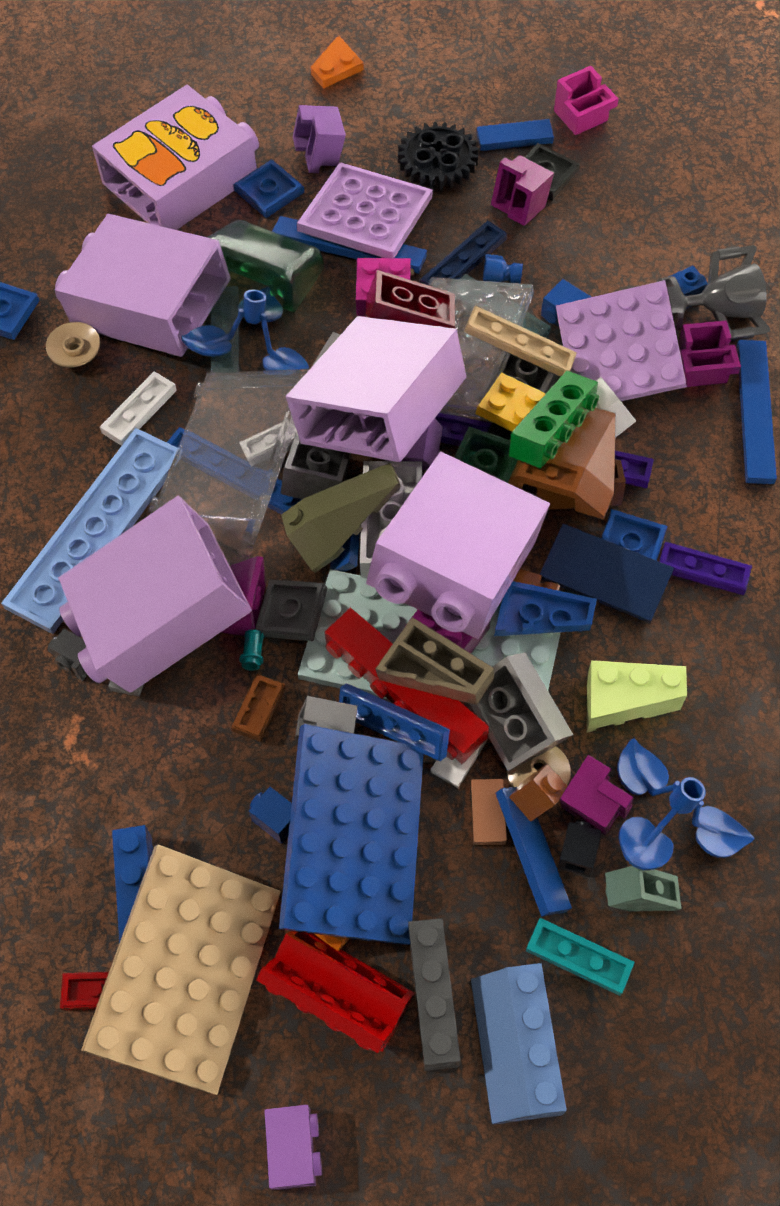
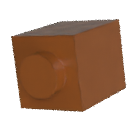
M546 764L526 778L509 798L531 822L555 806L568 786Z

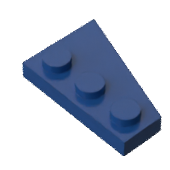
M513 581L502 599L494 636L590 631L597 599Z

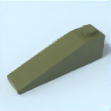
M391 463L385 464L308 496L281 514L287 537L313 572L316 573L339 557L345 550L342 545L352 534L357 536L363 528L360 525L371 513H378L401 487L394 466Z

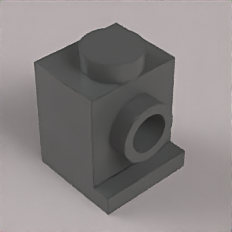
M63 629L58 636L50 641L47 650L54 655L56 665L68 672L72 669L77 679L83 682L87 673L79 662L78 653L86 648L85 642L81 637Z

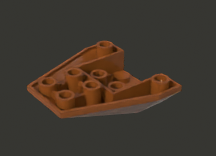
M595 408L594 411H589L583 424L572 431L569 441L567 443L563 442L554 459H549L541 469L510 457L508 453L502 459L495 477L519 489H522L524 484H528L574 498L575 511L604 520L614 496L616 413Z

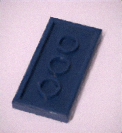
M563 523L540 575H542V579L545 581L557 583L560 587L579 595L597 599L596 602L651 623L674 567Z

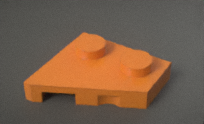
M338 36L311 66V75L324 89L363 71L364 62Z

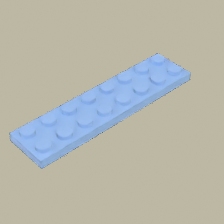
M135 428L1 604L4 609L54 634L63 622L59 608L68 602L58 577L133 527L181 462L183 450Z

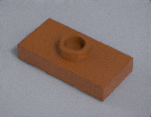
M256 674L233 722L232 732L261 742L284 694L285 684Z

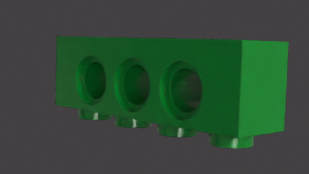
M566 370L511 432L509 456L540 469L549 459H554L563 442L567 443L572 435V431L583 424L588 412L595 410L599 401V395L596 394L598 381Z

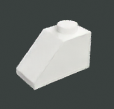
M600 377L596 380L598 381L596 394L599 395L596 408L616 413V438L635 423L636 420L603 378Z

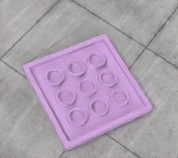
M340 162L297 222V231L382 258H395L432 199L433 190Z
M665 280L556 305L563 346L577 352L570 372L595 381L602 377L620 401L687 387Z

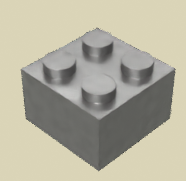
M296 432L284 466L280 494L304 499L344 482L348 472L351 453L301 444Z

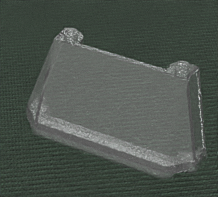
M310 369L207 373L204 382H198L193 396L197 398L161 493L159 497L153 496L148 512L153 513L179 495L209 524L229 564L233 565L248 560L253 550V547L248 544H255L295 429L286 395Z

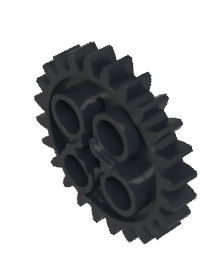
M434 122L433 127H429L424 123V129L422 130L416 126L415 133L408 131L407 138H402L401 145H398L400 171H404L405 178L411 176V183L419 180L420 186L423 187L427 183L430 189L438 185L440 190H443L445 184L453 188V182L462 185V178L469 180L470 173H475V166H478L479 148L476 147L477 141L472 140L471 133L465 135L464 128L457 131L456 124L449 128L446 122L442 126H438L437 122Z

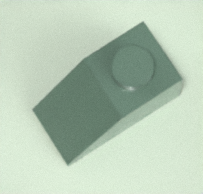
M634 866L605 873L606 896L608 898V906L629 912L674 911L681 909L678 876L655 869L642 870Z

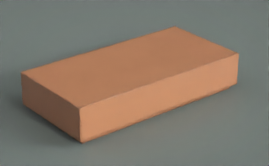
M503 779L471 780L473 845H506V821L495 794L504 788Z

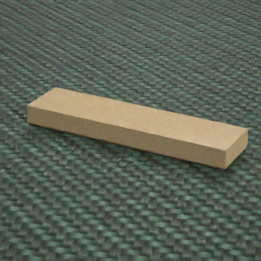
M476 305L464 329L465 333L560 377L566 370H571L577 354L573 350Z

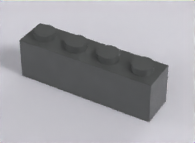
M443 918L408 922L424 1071L459 1067L461 1060Z

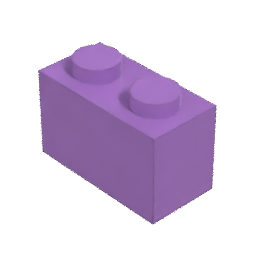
M309 1105L265 1109L269 1188L271 1190L316 1186L315 1176H322L320 1152L314 1153L313 1137H319L317 1113L311 1114Z

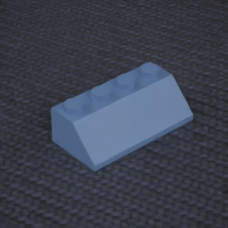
M542 963L507 967L472 978L471 986L492 1125L562 1116L567 1109Z

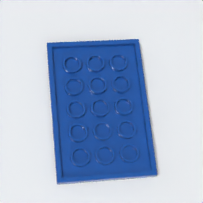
M307 724L300 726L279 929L397 945H410L408 922L412 921L424 757V754L415 750L413 745Z

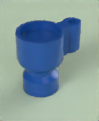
M485 254L483 284L501 285L504 281H509L510 284L520 285L523 264L512 263L508 265L502 256Z

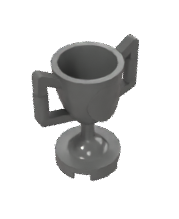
M755 245L737 246L713 252L710 256L708 284L700 294L684 296L678 281L673 276L657 279L656 282L663 280L666 282L676 331L682 327L684 312L687 307L704 305L709 311L713 312L716 321L727 320L725 316L749 318L756 326L755 328L746 327L731 330L728 324L732 341L753 338L756 335L770 332V327L761 318L767 302L764 275L757 264H751L757 251ZM744 256L740 267L718 276L720 260Z

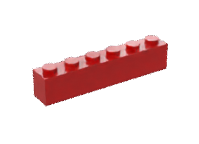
M351 607L324 631L327 651L336 659L341 657L348 664L347 666L352 674L357 678L363 677L370 683V688L378 697L382 699L386 697L394 705L450 729L447 758L451 760L455 758L463 764L488 739L489 726L459 700L379 680L375 669L393 643Z

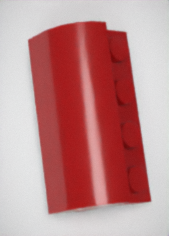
M289 931L285 934L275 958L261 969L256 979L265 985L270 993L287 998L295 1003V1006L300 1011L315 1015L325 1021V1024L330 1029L345 1033L355 1039L356 1043L363 1049L373 1050L376 1053L385 1050L415 995V992L341 949L337 951L315 934Z

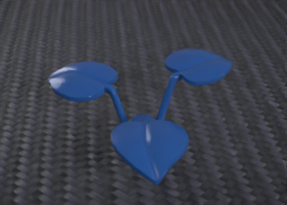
M268 286L261 290H248L244 293V300L238 305V316L228 334L219 327L206 325L197 327L188 334L181 336L183 343L192 351L205 356H221L231 350L232 345L228 340L233 338L242 318L245 317V320L251 324L262 322L267 352L270 354L263 358V367L268 373L277 377L288 378L300 376L309 371L308 363L295 350L281 347L276 351L272 349L267 322L279 319L283 314V308L273 296Z
M635 738L631 739L625 746L618 760L617 772L622 785L628 791L635 795H642L648 791L651 796L673 791L669 797L672 809L656 828L648 819L643 817L627 819L619 830V843L623 855L629 864L642 870H654L662 867L669 861L673 854L674 845L669 837L660 832L677 813L688 814L693 811L692 824L698 827L695 838L700 847L714 857H730L755 839L745 827L727 813L711 806L702 807L704 805L702 800L706 795V790L698 779L687 777L681 782L675 781L673 785L666 786L669 779L668 770L658 757L642 747Z

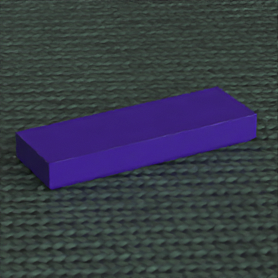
M669 542L664 543L659 560L661 563L674 567L673 576L744 595L752 569V565Z

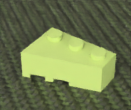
M591 660L587 674L586 733L612 724L615 726L621 725L625 721L641 717L645 719L680 710L687 697L686 666Z

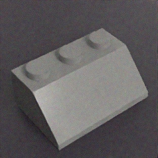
M525 652L507 656L492 666L494 668L493 682L477 705L470 703L476 716L489 726L488 737L508 771L547 752L573 735Z

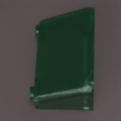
M234 220L207 236V238L219 240L228 271L269 286L270 295L275 297L279 294L285 301L283 308L294 313L324 269L323 257L320 250L315 246H309L250 224L245 220Z

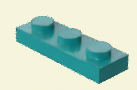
M539 918L526 948V952L618 996L623 994L635 963L542 918Z

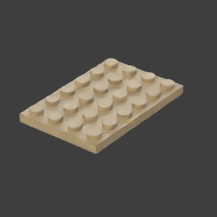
M159 844L154 846L81 1051L212 1095H217L281 891Z

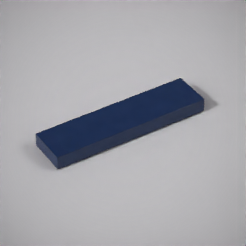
M487 220L419 280V283L449 291L485 259V254H491L506 241L507 233Z

